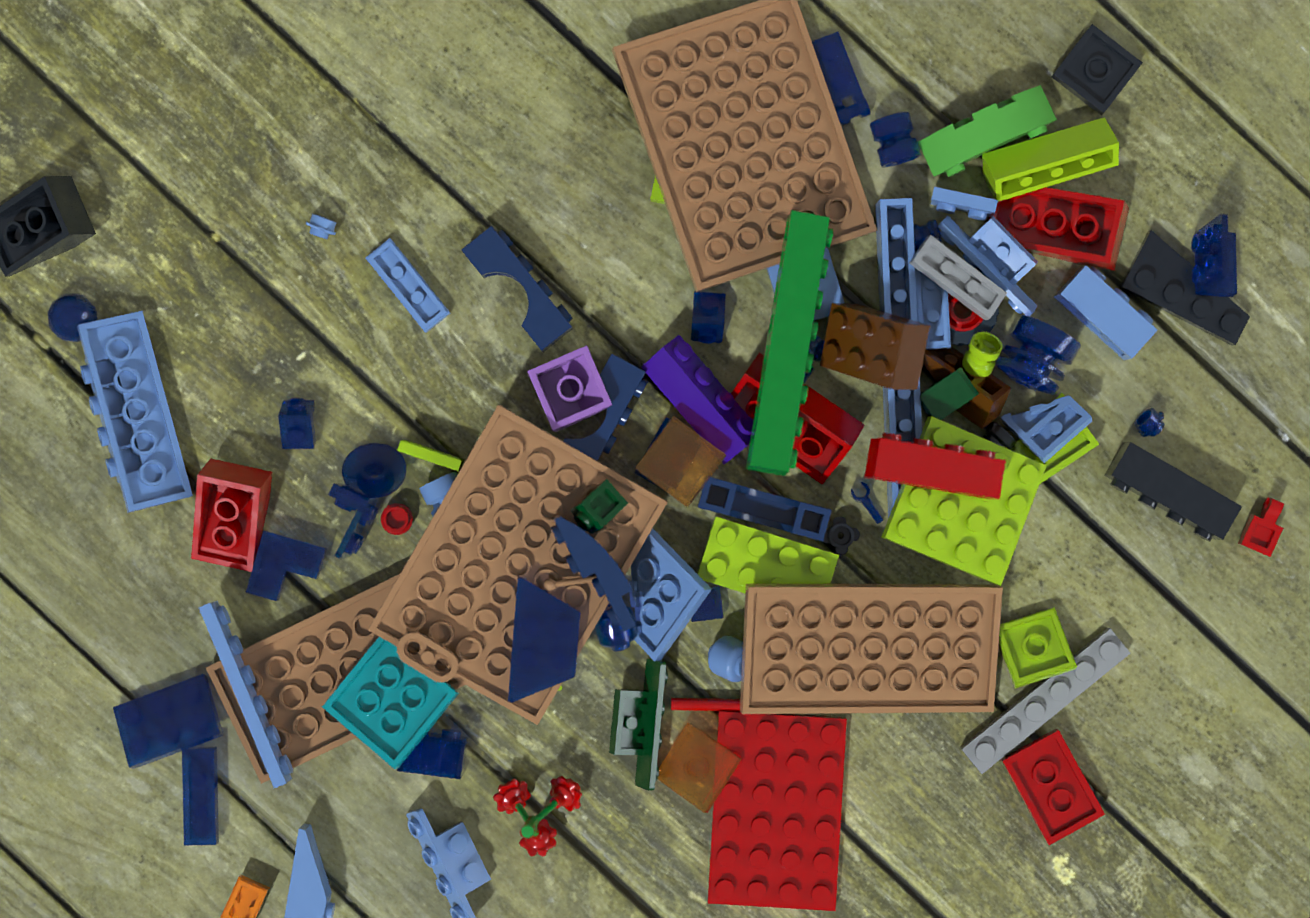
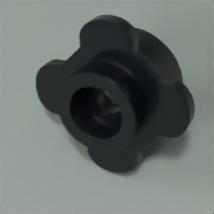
M839 516L834 518L833 525L829 530H826L823 542L830 543L835 547L837 554L844 555L848 552V547L853 541L859 539L860 532L857 528H851L846 523V519ZM840 532L844 534L842 539L838 538V533Z

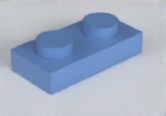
M934 187L931 205H935L937 211L948 214H955V210L968 212L967 217L985 221L987 217L994 216L998 202L995 199Z

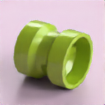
M989 332L975 333L969 343V349L963 357V368L969 374L976 377L989 376L996 364L995 360L999 357L1003 348L1002 342L998 337Z

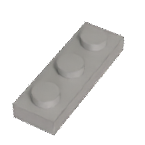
M931 235L925 238L909 264L985 321L992 317L1007 292Z

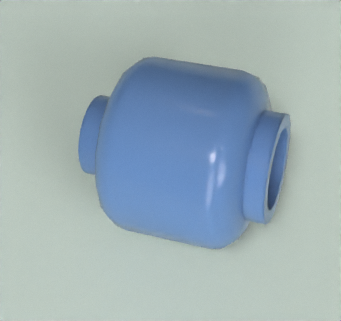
M723 636L718 639L708 652V665L711 672L731 682H740L743 641L732 636Z

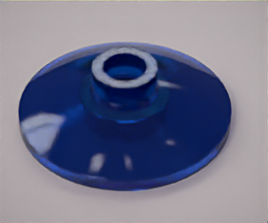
M370 443L357 447L348 454L342 465V477L345 485L353 493L366 498H380L392 494L403 484L407 473L406 462L401 453L395 448L381 443Z

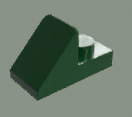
M960 367L920 392L921 406L929 417L933 416L942 420L979 393Z

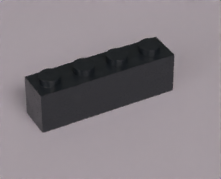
M1123 442L1104 475L1112 480L1110 485L1126 494L1129 490L1140 496L1138 501L1153 510L1158 506L1167 512L1166 518L1183 526L1184 522L1195 528L1193 531L1195 535L1209 542L1212 538L1224 540L1242 508L1241 505L1132 442Z

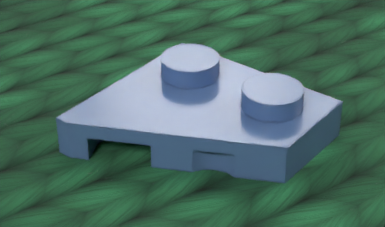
M1069 395L1055 399L1049 404H1038L1029 407L1030 410L1013 416L1008 413L1001 417L1002 423L1043 463L1048 461L1092 422V416Z

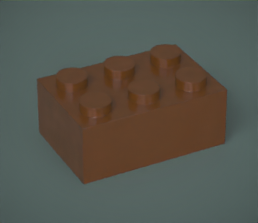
M832 303L820 366L891 390H917L930 325L859 304Z

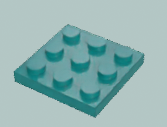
M378 637L322 708L392 768L398 769L458 696L459 692L447 682H436L404 663L398 656L397 646Z

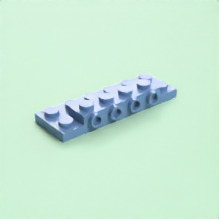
M143 311L79 324L77 328L86 364L80 366L84 384H91L94 396L89 397L90 408L94 416H100L102 427L97 428L99 441L102 447L108 445L111 458L106 459L107 470L110 478L116 477L117 482L120 483L127 512L130 513L192 497L193 494Z

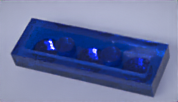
M185 747L182 749L184 846L217 845L219 843L217 747Z

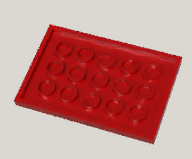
M733 711L718 712L708 904L836 911L846 717L796 714H742L741 712Z

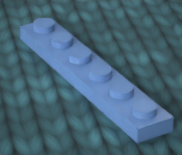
M218 601L201 606L199 610L274 788L284 785L292 779L290 773H293L292 764L286 754L282 756L278 743L281 742L279 733L274 725H269L265 715L268 713L266 702L262 695L257 696L253 683L256 682L254 673L249 665H244L240 655L243 653L241 642L236 635L232 636L228 624L231 623L228 611L224 605L220 606Z

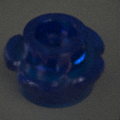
M1154 408L1144 410L1134 423V426L1139 430L1140 436L1154 437L1158 435L1165 425L1162 421L1164 413L1161 411L1157 412Z

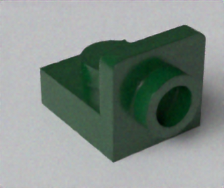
M606 479L570 511L574 515L577 525L581 529L593 534L610 522L628 502L610 481Z

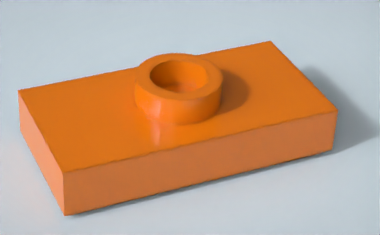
M240 875L220 918H257L270 887Z

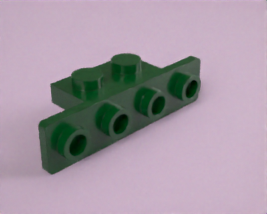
M647 659L643 690L615 689L609 753L613 755H637L635 785L645 790L654 791L655 782L659 777L657 760L658 750L662 744L660 728L661 718L665 712L663 695L664 686L668 680L666 662Z

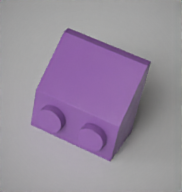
M587 345L527 371L554 432L581 422L612 406V402Z

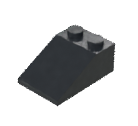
M44 176L0 206V267L5 277H10L71 250L96 234L72 176Z

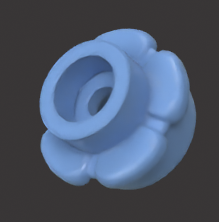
M312 213L310 222L306 221V225L311 227L309 233L328 239L329 234H336L334 229L337 222Z

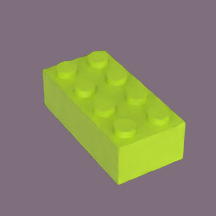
M714 516L697 574L706 582L745 594L746 584H831L839 555Z

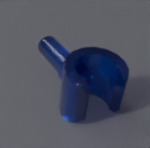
M860 482L861 486L866 490V495L864 497H857L851 489V497L855 502L862 503L875 522L879 524L884 519L869 498V486L864 482Z

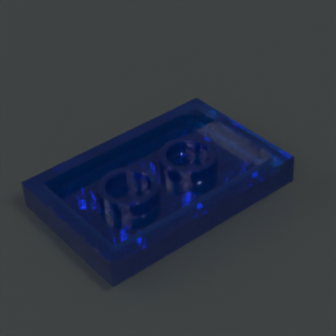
M204 674L113 707L127 763L131 769L144 766L224 736L208 678Z

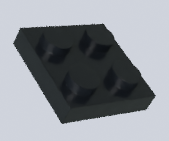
M1092 24L1051 77L1097 113L1103 115L1143 62Z

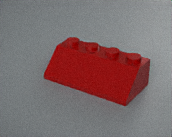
M760 352L731 392L734 400L753 421L764 355ZM808 386L805 405L800 404L798 417H803V424L800 436H795L793 449L798 450L795 466L823 485L853 447L865 425Z

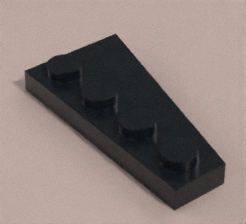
M1152 230L1146 234L1119 287L1232 346L1237 344L1250 318L1245 311Z

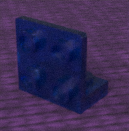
M1219 214L1194 233L1191 242L1192 252L1195 253L1192 281L1195 283V294L1233 297L1237 294L1236 233L1228 232V215Z
M334 483L328 494L335 498L333 504L349 512L352 510L356 511L335 553V557L343 559L350 557L353 553L357 554L365 539V537L361 536V533L367 524L371 526L379 511V508L375 507L378 499L346 483Z

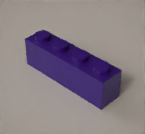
M680 335L663 346L641 367L724 465L750 444L753 419L745 413L734 400V397L723 387L712 371L706 367L694 353L691 346Z

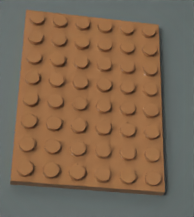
M758 0L612 48L696 292L779 265L786 220L792 210L830 217L828 228L833 229L830 247L877 231L797 0Z
M498 404L368 631L395 646H398L400 638L408 632L417 631L423 633L456 655L458 671L453 677L454 679L538 725L609 604L605 595L599 598L592 582L556 587L553 591L545 590L543 585L546 579L550 578L557 581L582 577L579 572L572 573L565 559V556L569 555L570 552L565 542L560 545L558 544L550 528L556 525L552 517L560 515L577 525L574 515L570 510L588 496L602 481L608 479L628 504L602 529L593 534H590L588 531L585 532L607 551L624 575H626L668 502ZM411 642L408 644V650L411 653H417L420 650V645L417 642ZM439 659L435 665L439 670H444L448 667V662L445 659Z

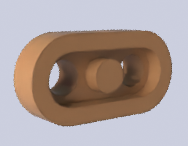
M417 631L408 632L400 638L397 653L399 658L407 665L436 682H447L456 675L458 659L451 650ZM417 642L420 645V650L417 653H411L408 650L409 643ZM445 659L448 662V667L444 670H439L435 665L436 661Z

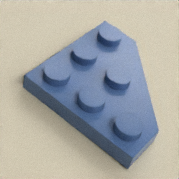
M652 528L631 564L632 581L628 582L633 591L629 592L630 605L635 608L636 626L633 627L634 640L653 661L662 660L712 588Z

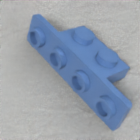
M946 216L938 225L943 239L952 246L956 244L964 253L963 258L968 264L974 268L978 267L989 280L1007 292L1008 303L1017 313H1024L1027 317H1030L1037 308V305L1016 283L1038 261L994 216L971 237L949 216Z
M422 808L406 813L409 820L407 822L408 829L413 837L418 839L423 849L422 857L425 863L432 867L437 877V888L443 896H446L451 906L450 914L452 918H476L465 895L488 882L491 878L464 823H457L440 834L435 835Z

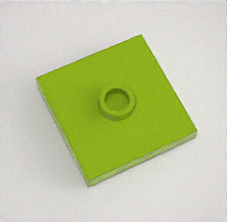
M1055 607L1000 624L999 647L1014 688L1077 668Z

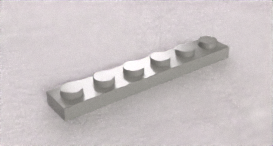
M1106 628L1073 655L1077 665L1075 670L1042 680L961 746L960 749L977 770L983 774L1121 662L1130 652L1111 628Z

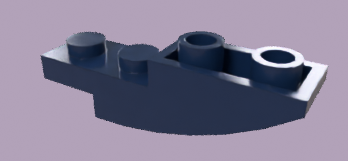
M560 515L552 517L556 525L550 528L558 544L560 545L565 542L570 552L569 555L565 556V559L572 573L579 572L583 579L595 574L596 578L592 579L591 582L599 598L604 595L606 596L611 607L605 610L613 626L619 624L623 631L636 626L621 597L633 591L614 559L595 539L576 524Z

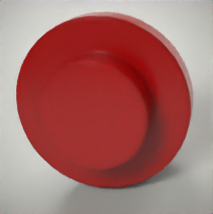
M393 503L383 510L381 524L388 533L401 535L411 528L413 514L406 505Z

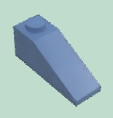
M304 823L298 831L284 918H333L335 903L330 902L331 888L311 824Z

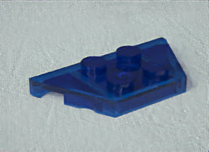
M518 576L508 702L518 701L572 679L576 674L580 610L568 603H564L556 598L555 595L542 590L522 576Z

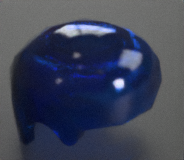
M65 293L52 302L47 312L48 325L51 331L57 337L67 342L81 341L77 328L79 324L98 320L95 306L80 293Z

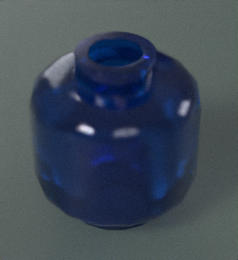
M629 606L626 607L636 626L626 631H623L619 624L613 626L606 610L603 612L594 628L601 646L612 648L615 652L623 651L631 646L630 642L638 635V627L633 611Z

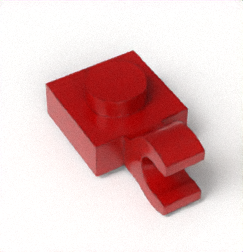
M1267 497L1261 509V516L1250 515L1238 544L1271 557L1284 529L1275 524L1284 507V503Z

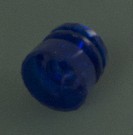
M1021 315L1010 334L1015 341L1021 344L1020 348L1005 345L1002 351L1011 359L1000 356L996 360L995 366L1006 373L1010 379L1028 389L1056 395L1059 386L1051 379L1063 381L1065 374L1055 366V363L1072 365L1081 345L1073 337L1058 328L1036 318Z

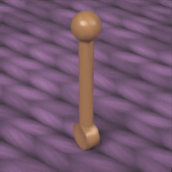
M596 576L557 581L549 578L544 581L543 586L545 590L553 591L556 587L590 583Z

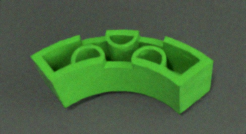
M1041 85L1015 94L1010 99L998 104L994 103L971 114L973 121L969 117L955 124H950L920 140L918 144L933 176L946 173L948 177L964 171L966 169L965 163L984 153L1026 135L1031 140L1048 131L1046 126L1057 119Z

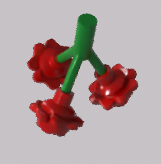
M560 775L557 779L553 778L550 781L552 786L550 795L552 798L550 803L536 816H529L524 809L526 806L525 801L531 797L525 781L519 782L517 779H512L506 784L499 785L498 793L494 794L493 799L497 802V810L499 812L505 811L507 814H512L514 811L519 812L525 821L520 830V835L523 838L519 844L527 850L529 856L534 857L538 853L541 857H544L549 849L557 845L554 839L557 835V830L550 827L548 821L543 819L554 808L558 809L561 806L570 812L574 808L579 809L581 807L580 798L582 793L580 792V786L571 778L565 779Z

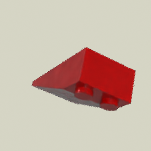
M1045 187L997 202L994 217L1029 253L1115 271L1129 207L1125 200Z

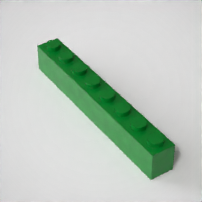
M792 210L786 220L746 464L747 470L785 476L789 469H794L796 465L798 450L793 449L795 436L799 437L803 424V417H798L800 404L805 405L808 393V386L803 385L805 373H810L813 362V354L808 353L810 341H815L818 331V322H813L815 309L820 310L823 300V291L818 289L820 278L825 279L828 268V260L823 258L825 247L830 248L833 237V229L828 228L830 217Z

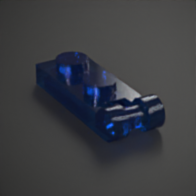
M839 31L812 41L841 126L850 123L849 119L857 116L863 118L871 115L869 105L862 93ZM852 97L854 104L845 107L842 100Z

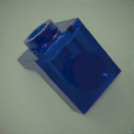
M694 291L691 328L692 341L706 344L722 342L725 321V293Z
M291 398L282 402L278 415L282 449L315 448L314 400Z

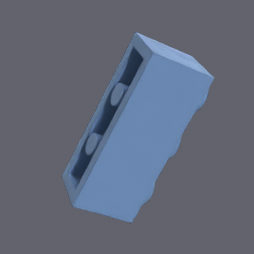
M1086 265L1079 268L1054 298L1124 361L1132 359L1156 333L1157 329L1152 325L1153 319L1143 310L1139 309L1136 311L1128 304L1130 301L1129 297L1120 289L1115 288L1113 290L1104 282L1106 277L1095 267L1088 268Z

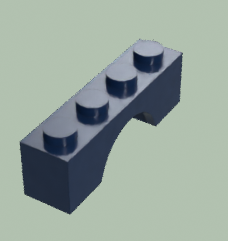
M491 226L465 246L462 252L483 278L497 275L507 276L516 280L524 287L528 297V312L521 326L540 350L545 352L573 329L569 324L573 318L562 304L556 308L549 299L553 293L542 279L536 282L529 274L533 267L522 254L516 257L509 249L513 242L502 229L496 232Z
M611 354L600 374L612 402V406L607 408L603 424L588 437L581 439L565 438L564 442L597 461L603 452L609 454L617 440V437L612 435L617 425L624 426L633 411L628 407L633 396L640 398L648 381L643 379L646 372Z
M705 476L697 505L698 508L820 541L824 540L832 511Z

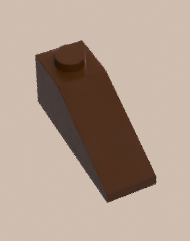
M952 346L951 348L926 349L923 364L936 382L961 367L979 393L976 397L958 408L957 412L981 429L1000 415L1011 391L1010 386L992 374L986 377H976L969 374L962 366L964 354Z

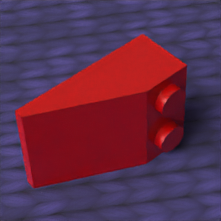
M210 458L197 474L191 559L248 572L255 570L270 501L271 471Z

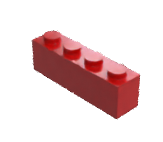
M882 433L881 438L870 439L864 478L983 499H1000L1006 460L995 458V452L976 450L974 455L964 453L965 447L945 444L944 449L933 447V441L917 438L913 439V443L901 441V435Z

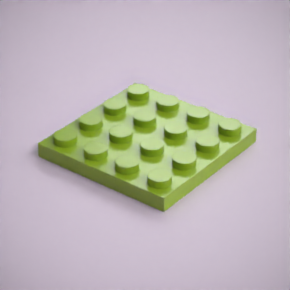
M933 416L927 417L919 439L933 441V447L944 449L945 444L965 447L964 453L974 455L976 450L992 451L996 453L995 458L1006 460L1000 499H983L902 484L882 538L992 584L1001 586L1047 465Z

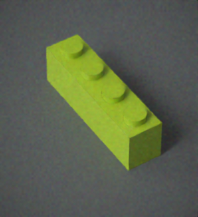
M1100 118L982 154L983 177L994 199L999 202L1118 166L1119 141L1106 118Z

